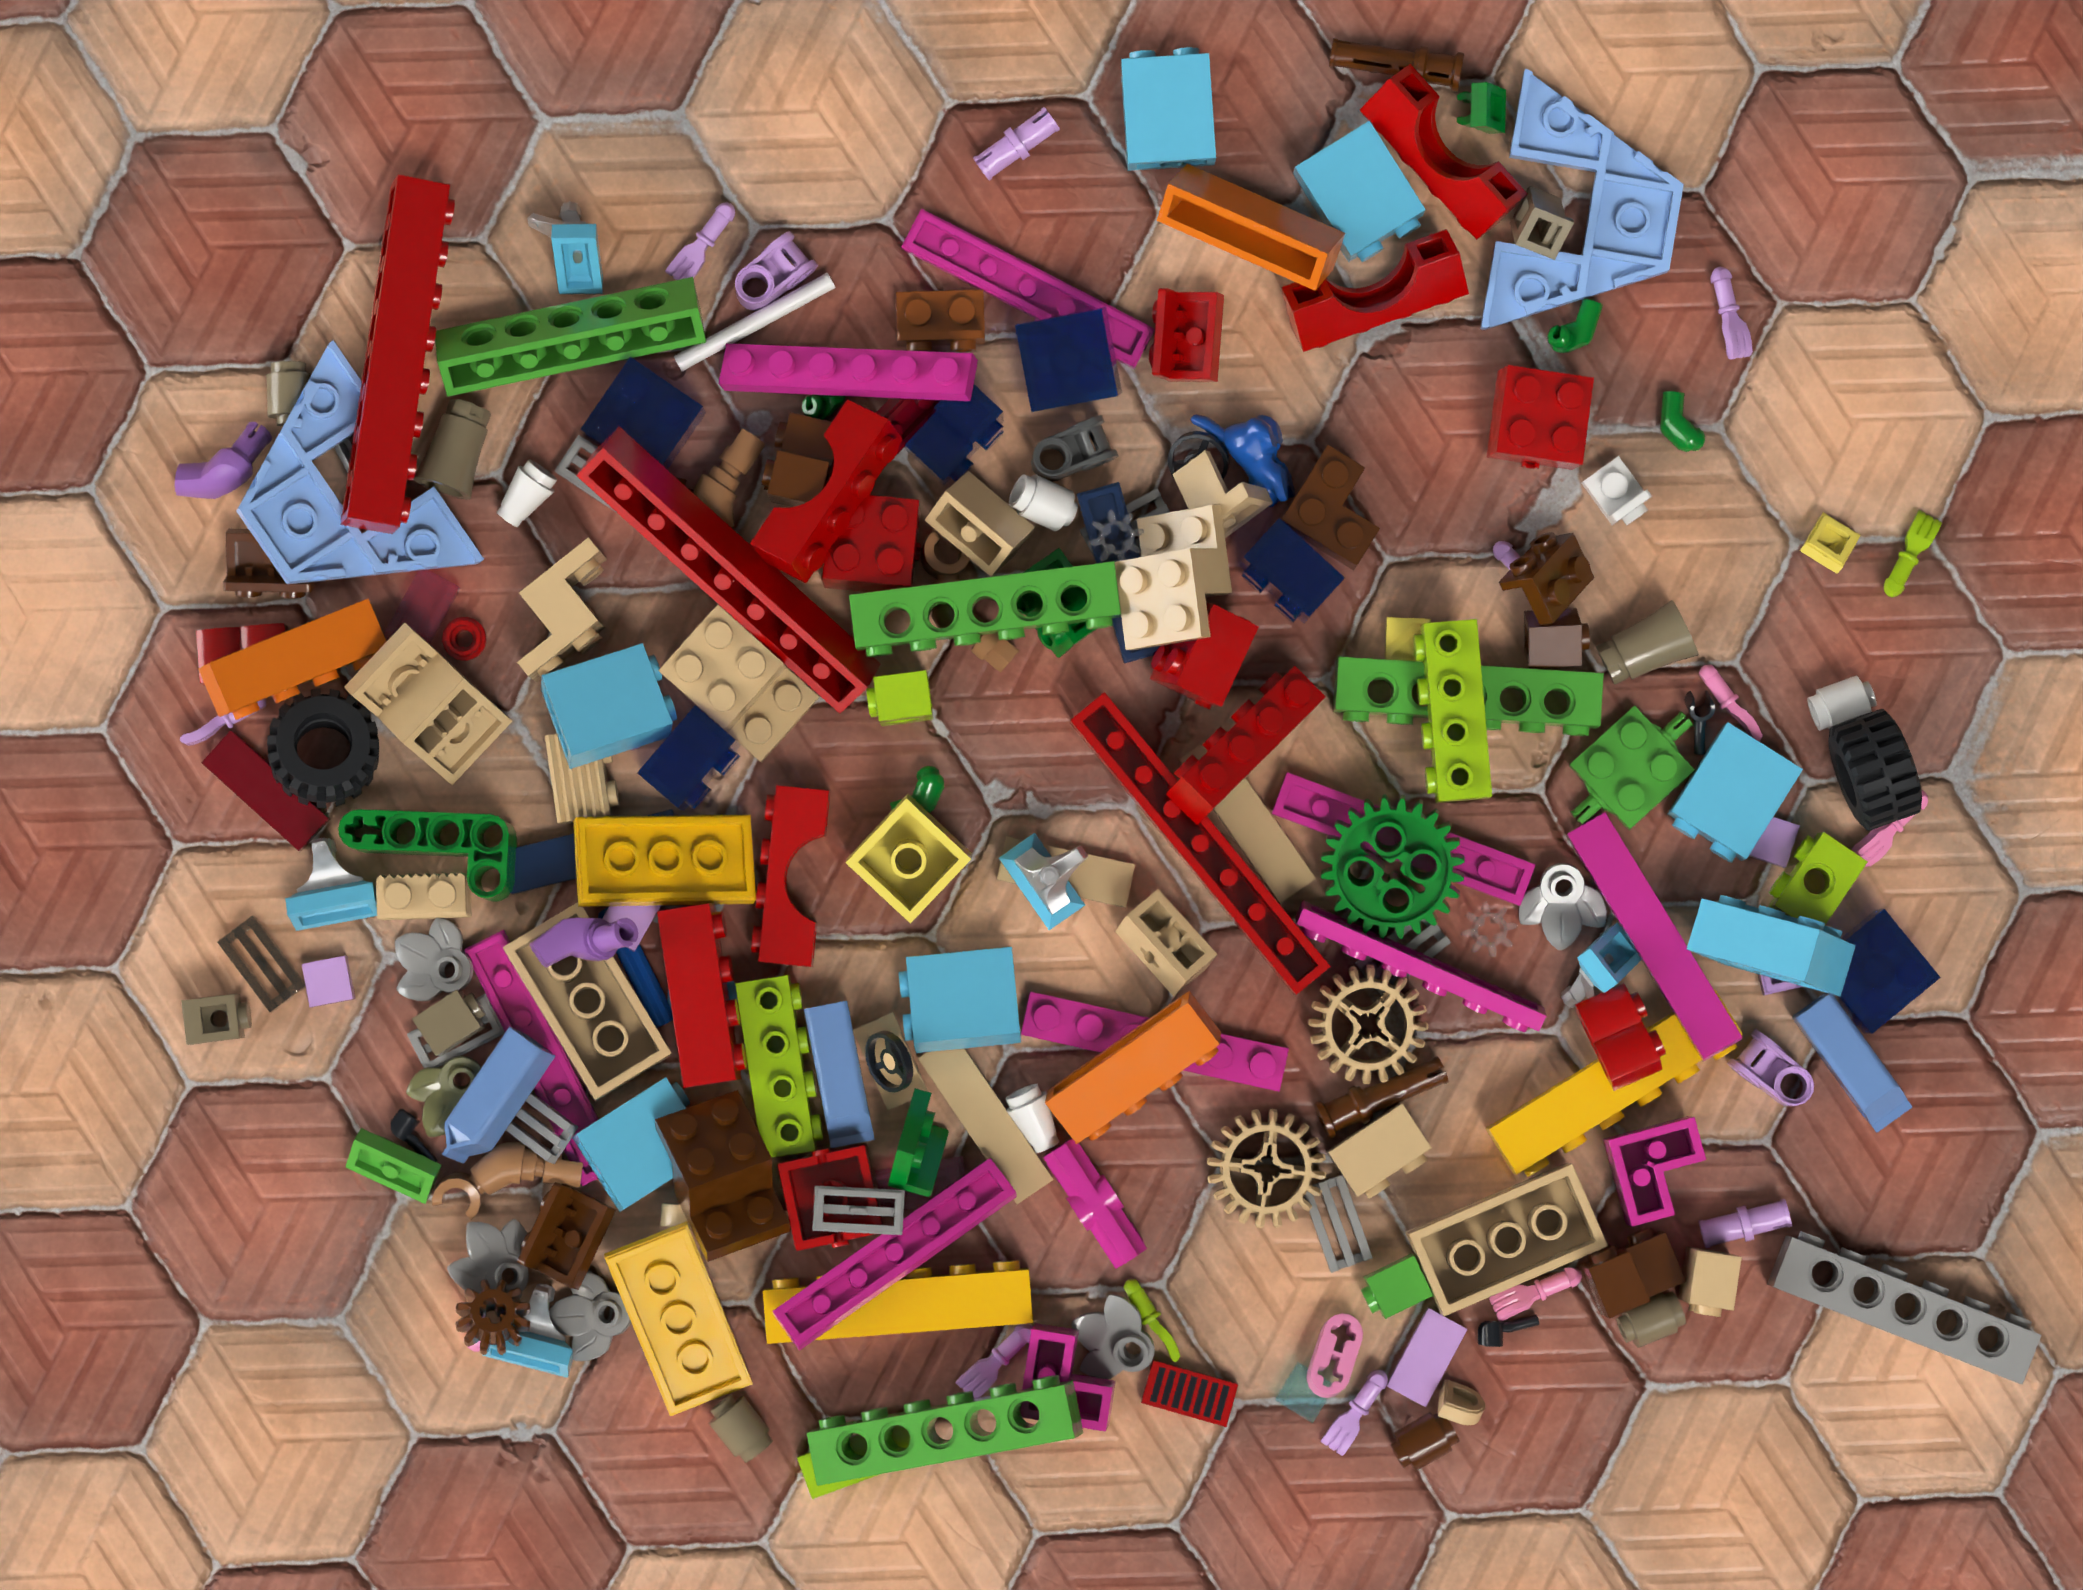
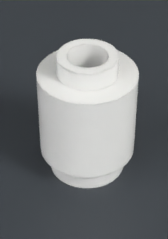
M1025 474L1021 475L1016 481L1009 498V505L1016 509L1018 515L1053 531H1058L1063 526H1069L1078 508V504L1074 502L1075 495L1073 491L1038 475L1031 477Z
M1853 676L1817 689L1816 695L1807 698L1812 719L1819 731L1826 728L1830 729L1831 726L1872 712L1871 707L1877 706L1876 697L1868 681L1862 683L1858 676Z

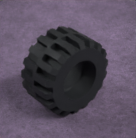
M321 688L311 689V696L304 697L301 692L293 697L291 705L284 703L281 706L278 718H273L270 724L267 749L272 775L276 783L280 782L283 785V791L289 797L293 794L298 797L299 803L308 805L309 801L317 802V808H327L326 803L335 802L337 807L345 804V798L352 796L353 799L357 798L362 794V787L364 785L369 786L373 780L374 770H377L379 763L378 729L375 721H371L368 709L365 706L360 708L357 705V699L353 696L348 695L345 699L340 697L339 690L330 689V694H321ZM331 728L339 731L348 739L350 753L345 761L334 768L316 769L305 764L299 758L297 753L298 742L306 733L313 729Z
M1879 709L1831 726L1829 729L1828 745L1838 783L1855 819L1867 831L1920 813L1922 791L1914 760L1899 726L1884 709Z

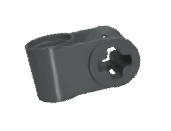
M1099 415L1084 420L1063 432L1040 441L1034 449L1031 460L1034 473L1053 482L1080 471L1096 468L1119 457L1117 450L1111 449L1102 428V424L1105 422L1103 416ZM1089 436H1090L1091 439H1092V442H1093V444H1094V447H1095L1096 451H1095L1094 448H1093V445H1092V443H1091V440H1090ZM1047 449H1055L1063 456L1064 464L1057 470L1046 469L1040 462V454Z

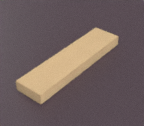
M1200 744L1180 758L1179 762L1182 765L1192 754L1199 760L1207 750ZM1246 778L1213 809L1279 904L1316 879Z
M965 1048L926 1052L918 1058L986 1160L991 1158L1014 1188L1017 1197L1014 1199L1016 1204H1019L1054 1180L1023 1133L1007 1113L1006 1108Z

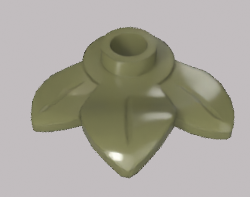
M467 1056L451 1058L443 1067H427L420 1070L410 1081L406 1094L415 1100L425 1102L422 1122L425 1132L429 1137L445 1135L446 1119L481 1069L479 1063ZM457 1073H467L470 1076L469 1083L465 1086L456 1085L453 1078Z

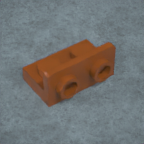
M984 290L896 292V335L898 347L906 346V351L933 352L932 346L950 345L951 352L976 351V344H985Z

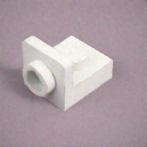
M1619 456L1581 483L1611 525H1614L1621 519L1626 525H1629L1648 511L1643 503L1650 499L1652 495L1647 489L1645 491L1642 489Z

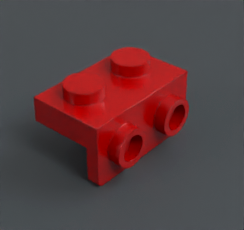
M1159 288L1158 299L1154 302L1152 309L1155 337L1154 343L1149 350V363L1154 376L1170 382H1218L1224 306L1223 294L1218 292H1176L1169 288Z

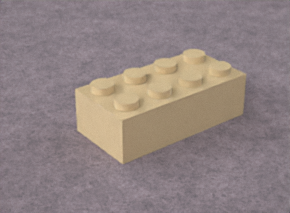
M577 902L503 947V950L593 1099L597 1101L670 1057L672 1053L614 957L608 960L591 961L569 956L546 968L535 956L530 943L561 920L589 918L584 908L578 907Z
M1571 1163L1562 1164L1405 1232L1421 1271L1434 1295L1433 1299L1439 1313L1443 1316H1447L1608 1246L1576 1170Z

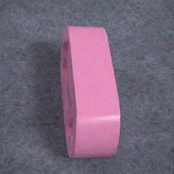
M1341 1313L1334 1315L1324 1323L1320 1330L1306 1378L1308 1387L1319 1397L1329 1398L1336 1396L1346 1388L1350 1380L1361 1346L1363 1330L1358 1320L1349 1314ZM1341 1325L1347 1327L1346 1334L1352 1337V1341L1347 1340L1344 1342L1339 1352L1334 1350L1337 1336L1332 1334L1331 1330H1336ZM1330 1360H1334L1336 1363L1333 1369V1376L1339 1378V1381H1334L1326 1387L1323 1385L1324 1378L1318 1375V1371H1323L1329 1365Z

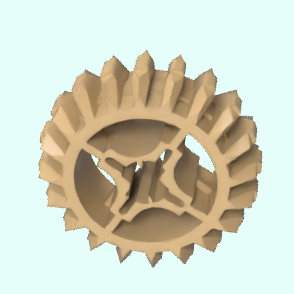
M1373 964L1366 965V978H1359L1356 967L1351 966L1348 968L1351 981L1344 983L1343 978L1338 973L1332 976L1334 982L1339 987L1335 992L1325 985L1320 987V992L1329 998L1326 1004L1320 1001H1312L1311 1007L1316 1011L1323 1012L1322 1018L1312 1017L1308 1019L1309 1026L1322 1027V1032L1312 1035L1310 1040L1312 1044L1326 1042L1327 1046L1317 1053L1320 1060L1327 1059L1332 1054L1336 1057L1329 1066L1331 1072L1336 1073L1345 1064L1348 1066L1345 1071V1079L1348 1081L1353 1080L1356 1069L1362 1070L1361 1078L1363 1084H1370L1371 1071L1377 1070L1381 1082L1388 1081L1386 1067L1392 1065L1394 1071L1401 1075L1404 1073V1069L1398 1060L1402 1056L1411 1063H1415L1417 1057L1408 1050L1410 1044L1418 1048L1425 1046L1423 1039L1413 1035L1414 1030H1428L1427 1022L1414 1020V1016L1421 1015L1427 1011L1424 1004H1417L1411 1007L1409 1002L1416 999L1419 992L1416 988L1410 989L1405 994L1401 992L1407 983V978L1398 977L1392 985L1389 983L1391 972L1388 970H1382L1380 979L1374 978L1375 968ZM1364 988H1375L1385 991L1380 999L1377 998L1368 1007H1359L1345 998L1348 994ZM1395 1000L1399 1002L1404 1014V1031L1400 1040L1385 1027V1017ZM1336 1008L1344 1013L1352 1023L1351 1032L1341 1048L1335 1043L1332 1034V1017ZM1350 1010L1355 1011L1360 1016L1366 1013L1367 1017H1369V1013H1377L1378 1016L1375 1019V1023L1386 1038L1381 1037L1376 1032L1372 1035L1369 1031L1367 1035L1359 1034L1361 1025ZM1370 1041H1377L1391 1050L1388 1054L1372 1060L1352 1057L1356 1050H1359L1361 1046Z
M1258 1109L1252 1110L1253 1124L1248 1126L1241 1115L1236 1116L1235 1122L1240 1128L1237 1133L1234 1134L1227 1126L1221 1128L1223 1135L1230 1139L1226 1146L1216 1140L1211 1144L1215 1150L1223 1152L1221 1159L1207 1158L1208 1165L1220 1167L1219 1174H1211L1207 1177L1208 1182L1218 1183L1222 1181L1224 1186L1213 1193L1214 1198L1220 1200L1229 1195L1232 1200L1226 1204L1224 1211L1230 1214L1238 1205L1242 1207L1243 1210L1239 1215L1238 1221L1243 1224L1248 1221L1251 1212L1257 1214L1255 1219L1257 1228L1264 1227L1265 1215L1272 1216V1223L1275 1228L1281 1227L1282 1220L1279 1213L1286 1211L1288 1218L1292 1222L1297 1221L1298 1215L1292 1207L1299 1203L1303 1209L1310 1211L1312 1205L1303 1198L1307 1191L1314 1196H1320L1322 1193L1321 1189L1310 1185L1312 1178L1320 1180L1326 1178V1172L1313 1170V1163H1321L1326 1160L1325 1154L1317 1153L1311 1155L1309 1149L1320 1143L1318 1137H1312L1304 1142L1301 1137L1308 1131L1309 1126L1306 1123H1302L1295 1131L1290 1129L1294 1121V1115L1290 1113L1284 1117L1282 1124L1276 1123L1278 1116L1276 1109L1269 1110L1268 1122H1261V1114ZM1264 1131L1261 1148L1256 1156L1246 1159L1232 1157L1234 1150L1241 1141L1254 1133ZM1277 1133L1285 1135L1295 1144L1300 1152L1303 1166L1287 1164L1279 1159L1276 1144ZM1268 1145H1270L1269 1155L1271 1156V1163L1279 1168L1289 1169V1172H1277L1275 1177L1271 1175L1272 1179L1266 1181L1265 1191L1263 1192L1264 1181H1262L1261 1173L1254 1171L1253 1168L1243 1167V1165H1255L1257 1160L1262 1162L1261 1157L1267 1156ZM1230 1171L1247 1173L1254 1177L1257 1193L1255 1204L1244 1199L1236 1191L1231 1181ZM1283 1178L1301 1179L1292 1195L1282 1202L1269 1205L1273 1185L1278 1180Z

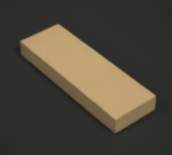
M1006 836L1002 855L1023 840ZM1044 845L1051 857L1070 851ZM1087 854L1088 858L1078 866L1068 879L1079 897L1126 908L1135 864ZM1001 862L997 880L1016 884Z

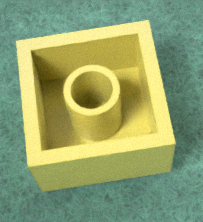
M907 794L848 856L846 864L911 924L972 859V853L913 797Z

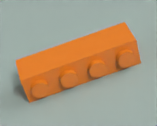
M1186 164L1168 183L1157 221L1315 291L1333 271L1345 233L1190 164Z
M369 598L212 661L198 668L218 716L222 717L232 712L235 720L259 711L260 707L257 702L272 696L276 704L300 694L297 687L299 684L312 680L315 687L339 678L337 669L350 663L354 671L361 669L387 641Z
M1189 990L1048 1089L1045 1104L1076 1144L1087 1137L1093 1141L1111 1127L1110 1121L1123 1112L1126 1116H1129L1139 1110L1147 1102L1145 1096L1159 1087L1161 1091H1165L1176 1084L1183 1076L1181 1071L1194 1062L1197 1066H1200L1213 1058L1219 1051L1217 1046L1220 1045L1221 1031Z

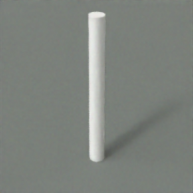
M825 273L706 338V343L693 345L675 355L674 358L681 371H684L726 348V343L734 344L836 287L829 274Z

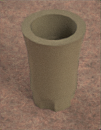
M450 399L446 414H442L433 440L413 480L429 489L435 487L440 493L470 500L481 449L488 432L486 426L491 417L490 411L468 401Z
M1673 600L1633 626L1612 635V640L1596 646L1614 685L1623 682L1629 677L1633 680L1665 665L1699 655L1692 636Z

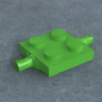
M1634 705L1569 765L1584 782L1589 794L1575 809L1570 811L1573 817L1576 818L1589 807L1577 820L1583 825L1602 808L1615 815L1630 831L1695 771L1679 753L1674 742L1693 726L1690 719L1688 718L1677 729H1674L1686 718V715L1680 711L1662 729L1651 723Z

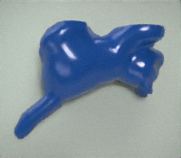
M1198 414L1191 417L1190 420L1194 425L1217 437L1224 444L1228 453L1245 471L1249 478L1248 484L1267 489L1273 502L1268 507L1275 506L1278 501L1283 502L1288 500V498L1295 497V489L1290 472L1286 465L1277 458V451L1281 447L1283 438L1280 426L1274 419L1266 415H1259L1246 422H1239L1223 428L1209 417Z

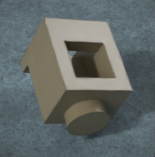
M1529 186L1526 191L1528 195L1522 199L1510 222L1515 245L1555 260L1574 224V220L1565 216L1561 198Z
M240 994L181 1001L187 1045L245 1038L244 1029L251 1028L252 1026L249 1003L241 1002ZM219 1010L224 1011L228 1016L227 1024L223 1027L216 1026L213 1021L214 1014Z

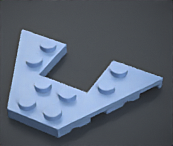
M1525 69L1522 76L1509 158L1595 172L1582 254L1559 252L1556 259L1553 260L1518 245L1496 241L1494 243L1485 296L1481 330L1667 273L1670 269L1684 184L1668 172L1659 169L1652 160L1640 151H1635L1616 137L1613 131L1590 114H1585L1566 96L1562 97L1535 77L1532 71Z
M334 340L327 345L236 512L286 584L476 565L482 562L484 558L435 487H432L411 501L407 523H401L400 527L393 534L371 530L361 533L359 528L340 525L343 505L312 461L354 435L362 381Z

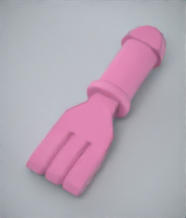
M1713 665L1702 666L1699 676L1720 703L1719 707L1721 709L1726 708L1741 724L1746 733L1760 742L1762 733L1758 724L1745 709L1735 702L1739 696L1733 693Z
M1921 790V809L1924 810L1928 804V795ZM1915 815L1871 830L1867 836L1854 845L1852 851L1868 861L1865 867H1871L1891 848L1895 833L1897 831L1902 832L1904 830L1903 827Z
M1575 1267L1564 1268V1271L1540 1281L1538 1279L1534 1280L1535 1285L1524 1286L1519 1284L1489 1297L1491 1305H1493L1498 1321H1504L1529 1309L1540 1298L1544 1301L1546 1297L1577 1286L1582 1279V1274Z

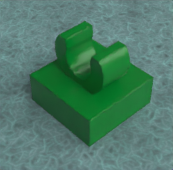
M1489 82L1471 83V92L1465 91L1457 95V100L1471 103L1470 115L1457 117L1458 124L1475 128L1488 134L1505 133L1506 89Z

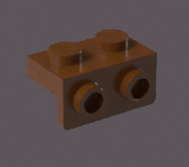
M228 528L226 531L227 576L223 581L224 591H235L236 596L244 598L258 597L262 595V592H279L280 597L291 599L304 597L306 593L313 591L318 581L286 584L249 529Z
M1549 532L1536 537L1531 541L1529 550L1510 564V570L1499 581L1503 591L1516 588L1523 589L1539 625L1554 623L1595 578L1589 561L1584 556L1574 533L1555 536L1553 532Z
M555 1182L551 1190L545 1194L541 1201L540 1213L532 1230L523 1239L521 1254L517 1262L525 1267L535 1269L570 1288L579 1290L616 1209L575 1188Z

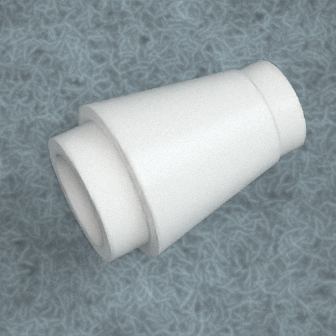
M529 459L523 467L518 466L501 502V506L497 510V514L513 526L519 527L522 521L555 492L552 487L556 483L557 478L544 467Z
M1031 1084L1006 1097L1009 1105L1006 1111L1030 1145L1033 1146L1035 1153H1039L1057 1145L1059 1139L1056 1135L1057 1132L1051 1110L1045 1104L1047 1093L1045 1091L1041 1092L1038 1084Z

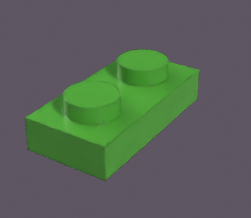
M361 1128L354 1139L345 1168L426 1204L432 1194L441 1164Z

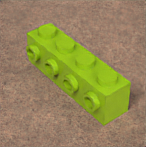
M1477 619L1423 623L1420 627L1421 634L1414 635L1415 660L1423 661L1425 678L1417 679L1419 705H1427L1428 723H1421L1423 749H1431L1432 767H1425L1427 794L1435 793V803L1489 799L1492 797Z
M790 975L735 983L758 1131L772 1158L816 1151V1141L824 1140L820 1114H811L809 1097L817 1096L813 1070L805 1071L802 1054L810 1053L806 1026L798 1027L795 1010L803 1009L800 984H791Z

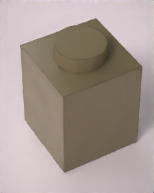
M455 990L412 1018L435 1056H442L484 1029L486 1026L480 1018L485 1016L486 1012L472 992L466 996L462 990Z

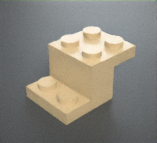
M1207 505L1138 518L1137 526L1141 557L1114 562L1125 649L1138 650L1211 637L1206 597L1232 593L1221 505Z
M589 537L519 592L552 634L517 662L528 677L536 682L542 679L544 674L568 667L564 660L574 652L579 651L583 655L602 640L599 632L606 627L573 587L578 582L583 586L589 584L604 571L601 564L607 558Z
M718 604L658 670L761 763L820 698L791 672L780 659Z
M406 623L391 636L344 686L355 699L378 717L405 746L451 785L462 776L512 722L502 710L483 695L453 664Z

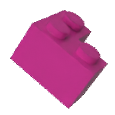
M1692 1116L1678 1118L1603 1139L1625 1223L1629 1226H1636L1675 1215L1664 1171L1706 1160L1696 1120Z
M1035 1323L1031 1329L1022 1389L1033 1388L1032 1380L1046 1376L1059 1375L1060 1382L1073 1380L1082 1428L1106 1432L1110 1423L1116 1381L1072 1374L1079 1330ZM1024 1401L1020 1409L1022 1418L1039 1420L1037 1406L1032 1402Z

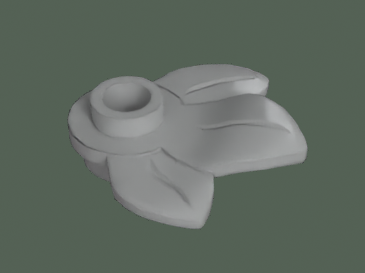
M1557 863L1548 867L1541 876L1540 885L1525 892L1521 906H1519L1520 924L1535 925L1541 923L1547 940L1558 950L1566 949L1576 940L1582 925L1601 928L1604 927L1607 919L1605 902L1600 892L1584 884L1580 871L1568 863ZM1563 879L1569 880L1570 888L1566 892L1560 893L1555 890L1558 881Z
M436 918L430 927L429 935L407 933L395 940L396 956L401 965L408 970L396 988L402 996L416 1001H430L442 991L452 993L455 990H463L468 986L473 976V965L469 956L462 951V934L454 923L445 918ZM452 962L455 966V972L452 977L447 978L444 973L445 967Z
M516 1219L509 1221L501 1231L488 1223H467L466 1245L469 1257L459 1259L447 1267L450 1277L462 1289L471 1288L480 1293V1282L483 1279L488 1280L490 1289H496L497 1283L502 1279V1272L506 1268H511L514 1272V1279L511 1283L507 1284L506 1293L518 1287L523 1291L528 1283L529 1272L527 1267L519 1264L517 1261L521 1254L523 1239L527 1235L525 1228Z
M587 1272L579 1290L571 1288L573 1295L557 1301L549 1310L550 1319L555 1329L564 1335L573 1336L571 1348L573 1349V1360L589 1361L602 1356L609 1350L613 1336L622 1334L631 1324L620 1294L618 1292H611L604 1279L591 1272ZM607 1306L612 1307L615 1312V1317L611 1322H608L604 1317V1310Z
M1108 1295L1104 1306V1313H1086L1072 1320V1329L1079 1330L1078 1340L1090 1351L1080 1366V1371L1090 1377L1111 1379L1122 1370L1138 1372L1148 1367L1153 1360L1155 1354L1154 1342L1150 1335L1142 1330L1140 1312L1135 1305L1120 1295ZM1134 1342L1140 1346L1141 1352L1136 1355L1130 1354L1126 1350L1125 1345Z

